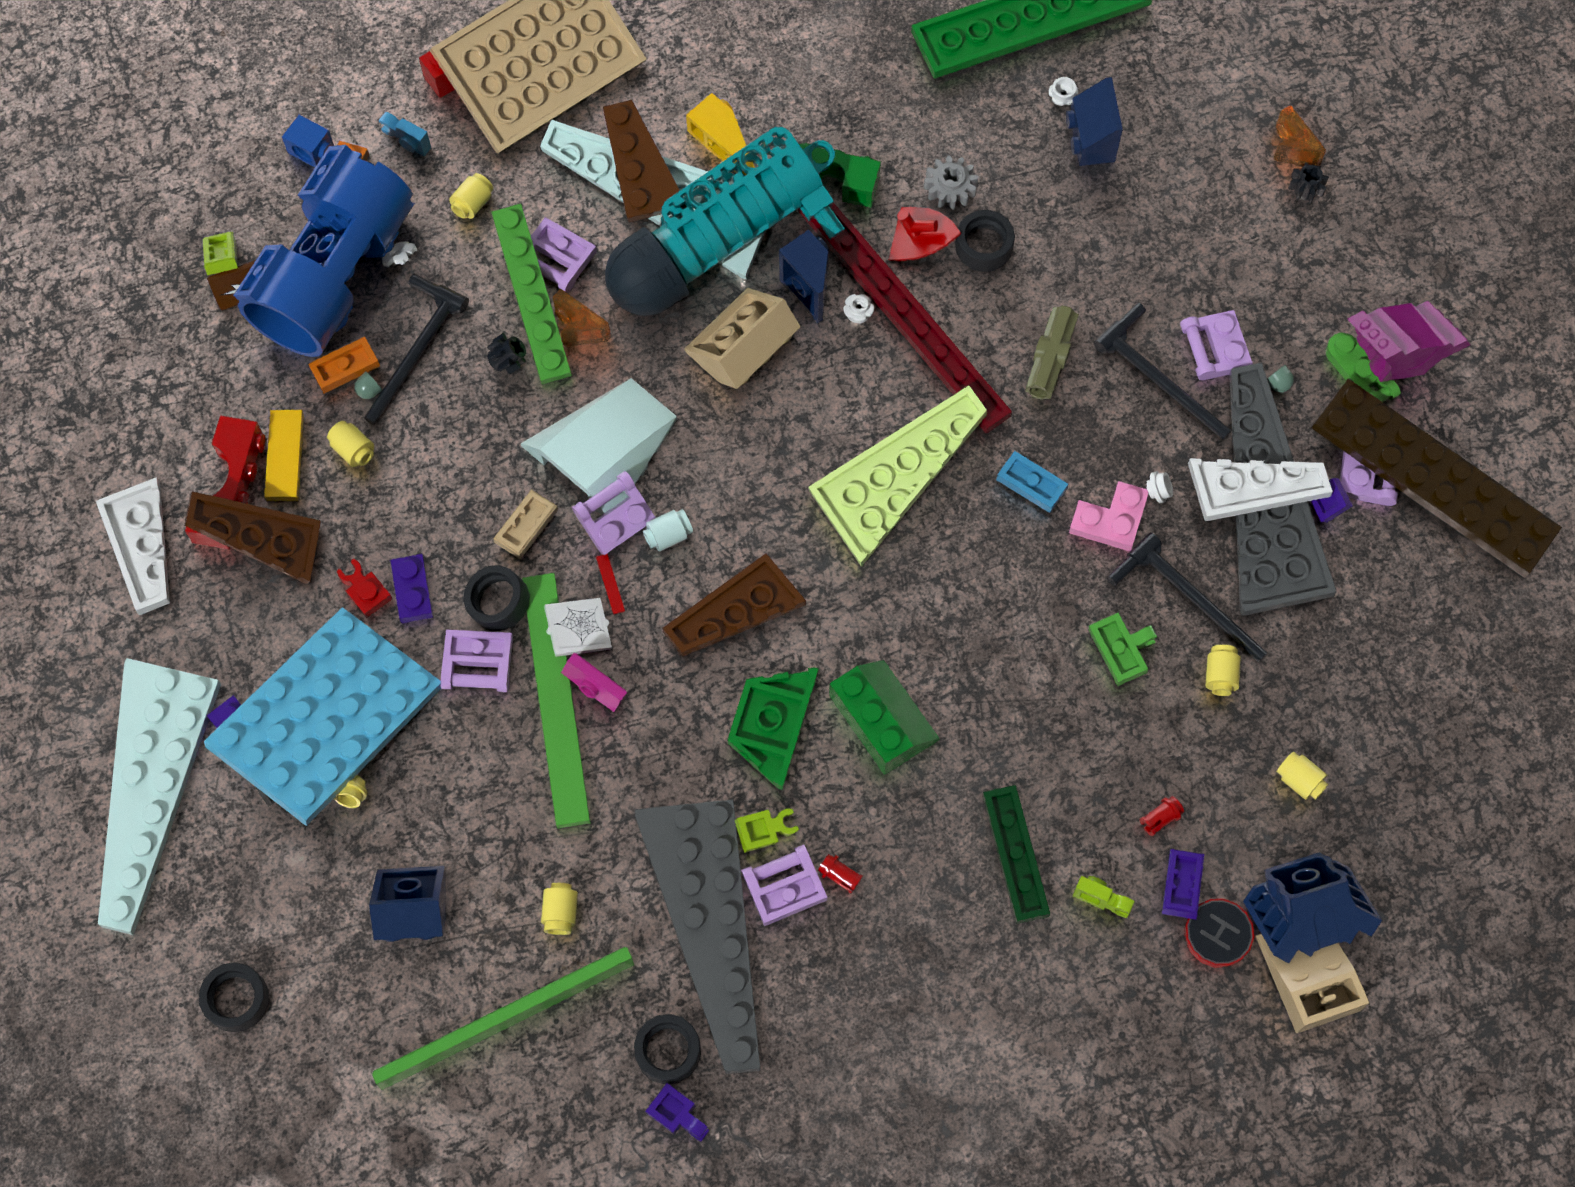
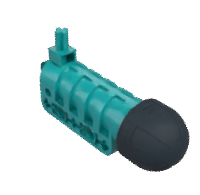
M774 127L674 194L662 206L661 226L650 233L648 229L642 227L618 244L609 256L605 270V282L612 299L622 309L632 314L648 316L663 312L689 295L687 284L799 208L808 221L814 218L817 220L830 240L839 235L845 228L830 207L833 205L834 200L823 186L819 174L832 165L835 157L832 145L824 140H818L802 149L788 129ZM816 148H824L829 154V160L823 164L816 163L812 159V151ZM754 162L758 165V167L751 168L748 167L745 163ZM703 196L708 201L699 203L694 200V197ZM685 204L686 208L682 209L681 206Z

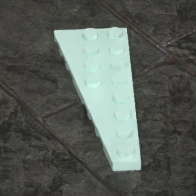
M551 120L540 145L541 150L623 202L610 139ZM662 156L679 190H682L708 172ZM703 196L694 197V200L699 203L708 201ZM662 214L648 219L661 226ZM765 232L719 262V264L737 276L747 279Z
M128 658L125 660L98 925L103 928L131 935L135 933L209 721L207 715L212 712L221 687V683L217 679Z

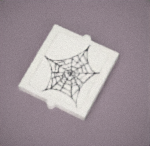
M601 598L545 604L544 608L549 626L546 632L548 635H551L555 657L572 655L573 653L581 654L611 650L612 646L607 628L609 621L605 619Z

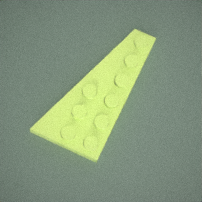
M970 386L962 389L808 487L809 492L861 567L987 415V409Z

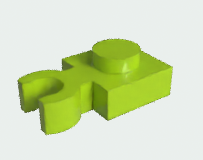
M769 809L737 818L735 824L744 853L777 844L779 842L777 833L782 836L795 834L799 830L798 826L788 828L783 824V818L791 816L794 813L793 809H784L775 818H771Z
M1081 876L1073 893V897L1102 910L1107 908L1123 918L1128 917L1135 902L1128 897L1113 893V889L1108 888L1105 881L1094 876H1088V878Z

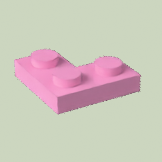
M1118 481L1110 509L1079 500L1069 533L1131 551L1148 497V490Z

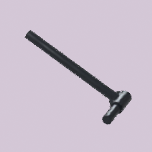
M415 273L412 274L409 279V285L433 296L438 308L365 415L364 419L367 422L375 425L449 313L454 315L463 313L469 304L468 297L444 285H437Z
M1136 303L1119 321H1114L1093 342L1095 348L1102 354L1114 353L1115 351L1120 353L1222 440H1225L1232 432L1207 409L1126 343L1127 329L1146 312L1145 307L1141 303Z
M1151 532L1128 552L1127 558L1106 577L1110 584L1116 586L1136 566H1148L1151 564L1254 659L1260 662L1268 654L1160 555L1162 542Z

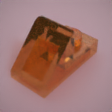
M1291 105L1282 109L1275 127L1278 135L1284 141L1278 145L1274 160L1304 166L1305 162L1309 165H1321L1326 152L1324 146Z
M562 289L553 296L555 314L562 322L567 324L561 331L564 346L607 342L611 338L609 322Z

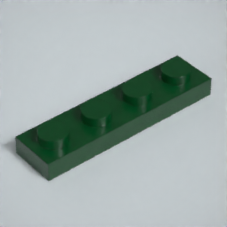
M1016 785L983 792L982 797L1016 924L1049 917L1050 910Z

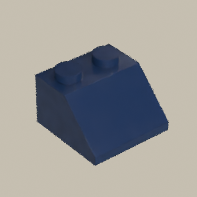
M1112 77L1101 80L1073 97L1071 109L1066 111L1067 128L1073 131L1071 150L1073 155L1078 156L1079 166L1116 161L1123 128Z
M808 229L779 250V280L815 321L819 323L823 320L828 282L829 248L821 237L816 238Z
M445 865L377 869L369 902L374 940L394 942L407 938L428 940L443 936L446 921Z

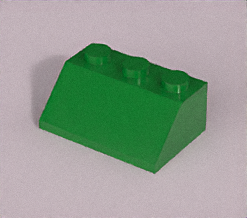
M884 660L856 666L829 684V697L884 775L940 740Z

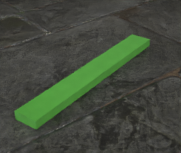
M555 573L523 577L522 580L527 585L530 594L527 617L556 827L560 829L591 824L570 679L561 673L567 662V655L555 657L551 635H548L546 632L549 626L544 606L545 604L559 603Z
M623 947L374 1070L371 1074L375 1083L381 1090H384L634 966L632 956L628 948Z

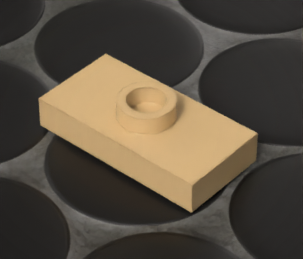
M531 489L493 538L494 543L521 560L558 511L557 505Z

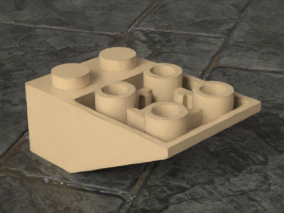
M1262 934L1256 935L1258 944L1296 1034L1360 1012L1369 1004L1356 970L1339 943L1315 951L1311 957L1298 950L1290 963H1287L1273 955Z

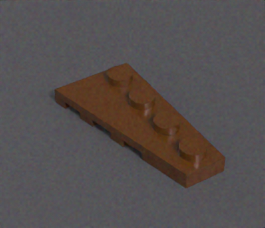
M628 100L603 106L628 222L661 215L664 202L680 190L634 102ZM685 204L681 206L682 209L686 208Z
M194 491L191 492L184 526L307 585L310 582L321 524L320 520Z
M765 553L668 623L662 630L683 657L806 606V600L768 554Z

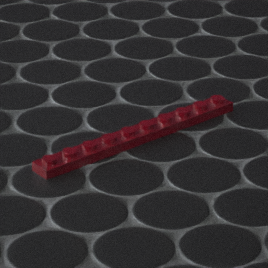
M834 202L830 208L845 230L831 240L817 220L814 218L808 221L799 208L798 212L817 235L825 241L828 248L949 391L955 395L967 386L971 387L987 409V415L979 424L986 434L1011 417L1012 411Z

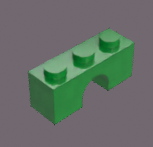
M801 143L799 145L802 149H804L810 144ZM816 148L812 151V159L818 164H823L829 160V154L825 149ZM834 149L835 157L832 165L819 174L820 178H835L843 184L842 202L872 208L880 179L881 161L874 160L868 156L859 157L845 154L840 150Z

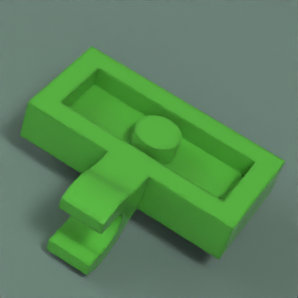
M1119 612L1089 625L1088 631L1117 686L1148 672V667L1138 649H1144L1156 643L1154 639L1157 638V635L1152 626L1145 627L1130 635Z

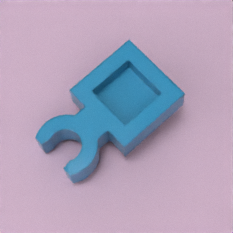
M385 112L379 119V123L384 125L381 130L389 136L399 138V143L405 150L412 153L415 151L426 156L432 148L428 133L424 129L403 118L399 121L389 112Z

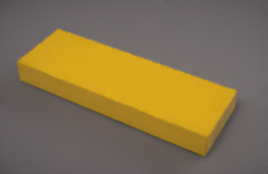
M270 410L264 495L267 502L299 501L304 413L302 410Z

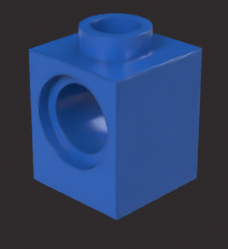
M301 115L296 117L282 136L287 153L313 167L317 166L327 148L334 146L328 129Z

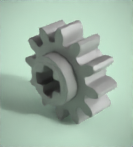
M948 155L944 164L939 159H935L934 168L928 167L926 169L924 189L929 190V200L939 198L938 207L940 208L944 206L945 202H949L950 208L954 210L957 201L967 206L968 196H976L978 176L973 174L974 165L963 166V157L959 158L957 163L952 162V157Z

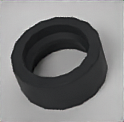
M977 210L966 215L959 223L958 229L961 235L955 241L956 253L966 266L981 272L994 271L1004 266L1011 258L1015 234L1014 227L1008 218L992 210ZM980 228L994 230L1003 238L1002 248L993 253L984 254L977 252L967 244L968 234Z
M492 565L478 570L469 579L464 589L463 602L467 613L482 627L492 631H500L515 626L524 617L529 607L530 594L524 581L511 569L501 565ZM499 581L508 582L513 587V597L509 605L502 612L495 615L485 614L480 608L481 598L485 590Z
M237 962L222 964L213 969L205 977L199 990V1006L204 1016L216 1027L228 1032L245 1031L255 1026L265 1015L269 1004V989L264 979L250 966ZM239 977L246 979L254 989L252 1006L239 1017L230 1018L220 1014L214 1005V995L217 988L230 978Z
M672 1014L657 1015L646 1021L638 1031L634 1042L635 1059L642 1073L652 1081L664 1085L666 1083L676 1084L690 1077L698 1067L701 1057L700 1039L693 1025L683 1017ZM660 1030H676L685 1037L688 1043L687 1057L675 1069L664 1070L657 1068L651 1063L647 1055L649 1040Z

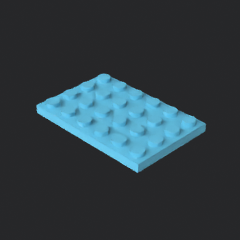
M342 607L204 741L205 748L307 826L345 788L347 783L441 690V681Z

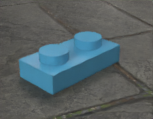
M1016 451L1013 452L1002 467L996 479L1049 513L1054 509L1069 485Z

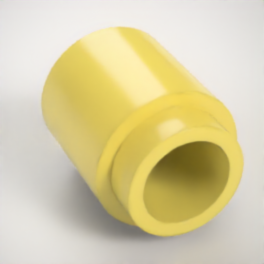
M479 173L468 176L449 198L451 210L460 218H474L491 198L493 185L485 176Z
M340 421L327 434L331 448L350 466H364L372 459L374 443L352 423Z
M1215 645L1211 648V653L1207 655L1205 686L1212 690L1214 695L1229 696L1233 691L1239 689L1241 657L1238 655L1236 647L1231 645Z
M1294 751L1276 771L1282 776L1281 780L1305 800L1310 796L1316 800L1329 785L1324 781L1328 776L1324 771L1303 754L1299 756Z
M552 883L551 888L544 889L541 923L544 925L545 933L553 935L571 934V929L575 926L578 897V892L571 889L572 885Z

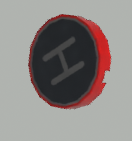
M1209 899L1198 905L1196 920L1187 918L1184 935L1190 953L1198 961L1213 968H1223L1239 963L1248 954L1254 940V928L1247 912L1237 903L1226 899Z

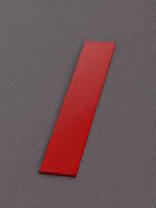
M608 554L597 556V563L613 615L624 612V605Z

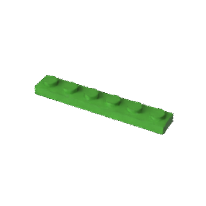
M520 203L492 211L491 213L541 384L571 377L572 374L522 205Z

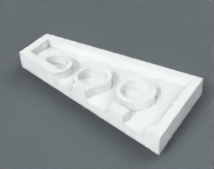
M1190 458L1188 462L1205 521L1327 498L1333 492L1324 463L1282 461L1280 464H1265L1264 461L1250 460V463H1235L1226 459H1217V462H1205L1196 458Z
M156 477L96 501L138 615L170 603L160 482Z

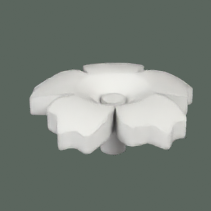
M407 241L396 243L393 249L382 257L383 266L389 267L392 263L405 264L406 261H409L408 255H412L417 251L415 244Z

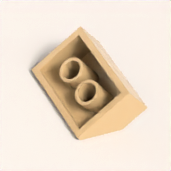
M747 288L684 350L719 383L738 389L747 383L750 376L761 365L767 363L771 356L783 344L787 343L801 326L783 298Z

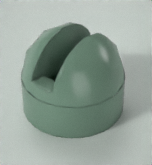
M1284 365L1267 380L1269 386L1274 391L1285 392L1293 385L1294 376L1288 367Z
M364 372L355 382L356 394L363 399L374 398L382 392L381 387L367 372Z

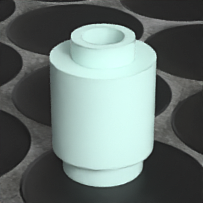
M681 509L677 512L675 510L669 511L646 522L647 529L643 531L649 547H656L660 552L686 540L687 535L693 533V528L685 511Z

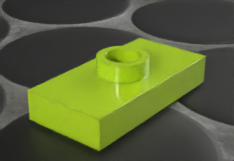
M230 231L203 239L204 267L207 275L238 268L236 240L233 232Z

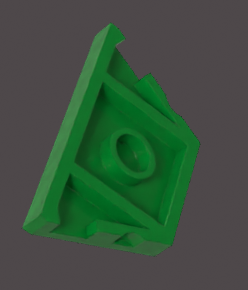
M815 667L808 668V671L788 674V672L774 674L769 678L761 676L746 679L727 739L728 744L781 790H783L818 677L819 669Z

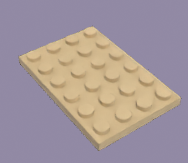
M508 0L430 49L433 57L497 154L647 60L609 0Z

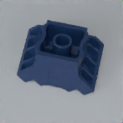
M1320 852L1265 869L1266 882L1254 885L1243 900L1273 955L1287 963H1290L1298 950L1311 957L1315 951L1342 942L1350 944L1358 931L1372 937L1382 922L1381 917L1350 867L1336 860L1332 861L1329 856L1322 855Z

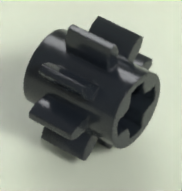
M1305 162L1301 171L1297 168L1293 169L1292 180L1288 189L1294 190L1297 200H1308L1312 203L1316 195L1324 196L1326 191L1325 185L1329 176L1323 175L1320 165H1309Z
M502 333L492 340L493 343L487 346L490 350L487 354L488 361L497 371L501 372L506 369L510 375L520 369L521 365L526 362L524 358L526 348L523 342L515 336L507 339L506 335Z

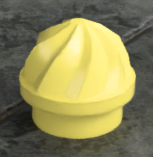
M356 775L334 798L335 801L347 808L359 807L361 802L367 797L366 781L359 775Z

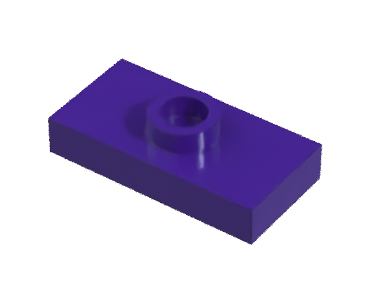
M1170 849L1162 914L1196 920L1205 854Z

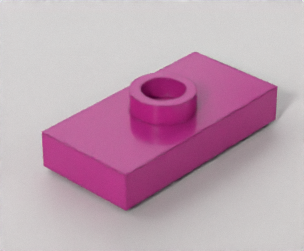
M577 653L572 654L561 672L578 685L580 691L585 696L595 698L613 712H615L627 694L624 688Z

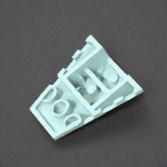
M630 378L522 442L521 446L543 465L549 461L588 495L589 500L617 480L616 476L623 471H626L636 484L639 477L643 476L653 454L657 453L673 427L677 416ZM625 491L621 492L596 511L603 515L628 498Z

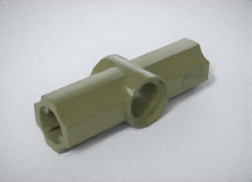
M1063 305L1053 307L1044 335H1041L1033 358L1034 365L1025 389L1034 398L1040 400L1051 399L1060 370H1063L1071 348L1070 341L1079 316L1070 307Z

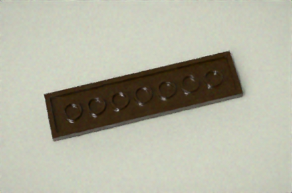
M1349 378L1311 427L1318 434L1524 578L1532 572L1562 528L1559 524Z

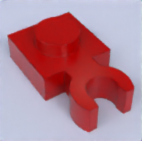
M352 559L351 564L355 572L352 575H345L341 569H338L337 574L343 584L351 586L345 591L367 619L390 602L392 596L372 571L363 576L364 573L360 563L356 559Z

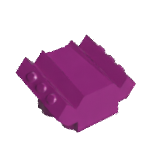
M1429 301L1416 307L1412 303L1380 307L1369 314H1366L1363 310L1347 318L1350 324L1355 327L1357 342L1365 350L1370 360V369L1380 382L1424 375L1442 359L1470 346L1462 332L1454 327L1453 323L1448 318H1445L1444 314Z

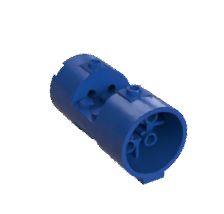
M347 145L329 146L299 192L298 196L303 200L302 210L308 222L290 250L283 244L265 245L233 295L239 300L238 308L242 316L256 330L278 345L308 357L320 356L334 333L346 325L348 315L353 308L354 298L344 282L353 276L355 272L354 266L359 258L362 256L366 258L384 257L387 252H390L394 247L393 242L399 234V228L415 204L410 200L413 196L411 189L395 172L379 161L374 165L362 160V153L352 151Z

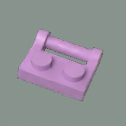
M546 217L531 235L535 252L537 250L568 268L563 274L538 259L542 276L556 283L561 291L569 293L576 279L597 253L596 246Z
M1234 310L1200 318L1188 317L1180 322L1182 332L1187 334L1197 364L1195 371L1199 380L1226 376L1230 374L1232 368L1253 364ZM1205 330L1216 364L1209 363L1199 333L1200 331Z
M1343 451L1339 480L1348 497L1385 506L1396 505L1398 493L1395 491V487L1383 479L1382 490L1373 489L1375 473Z
M626 471L616 476L617 480L589 500L584 503L579 502L572 507L576 517L602 555L607 554L646 527V522L656 518L636 488L633 479ZM625 491L628 498L596 520H592L590 515L592 512Z
M446 630L441 671V689L452 690L454 686L497 689V692H508L513 643L512 633ZM454 665L497 667L498 674L454 673Z
M804 844L794 848L795 852L753 869L749 866L741 870L764 926L827 901L825 890ZM796 865H801L802 872L760 888L758 881Z

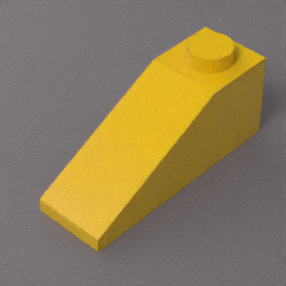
M713 93L686 114L687 131L722 162L747 146L733 108L726 100H720ZM753 162L745 163L748 167L755 168Z

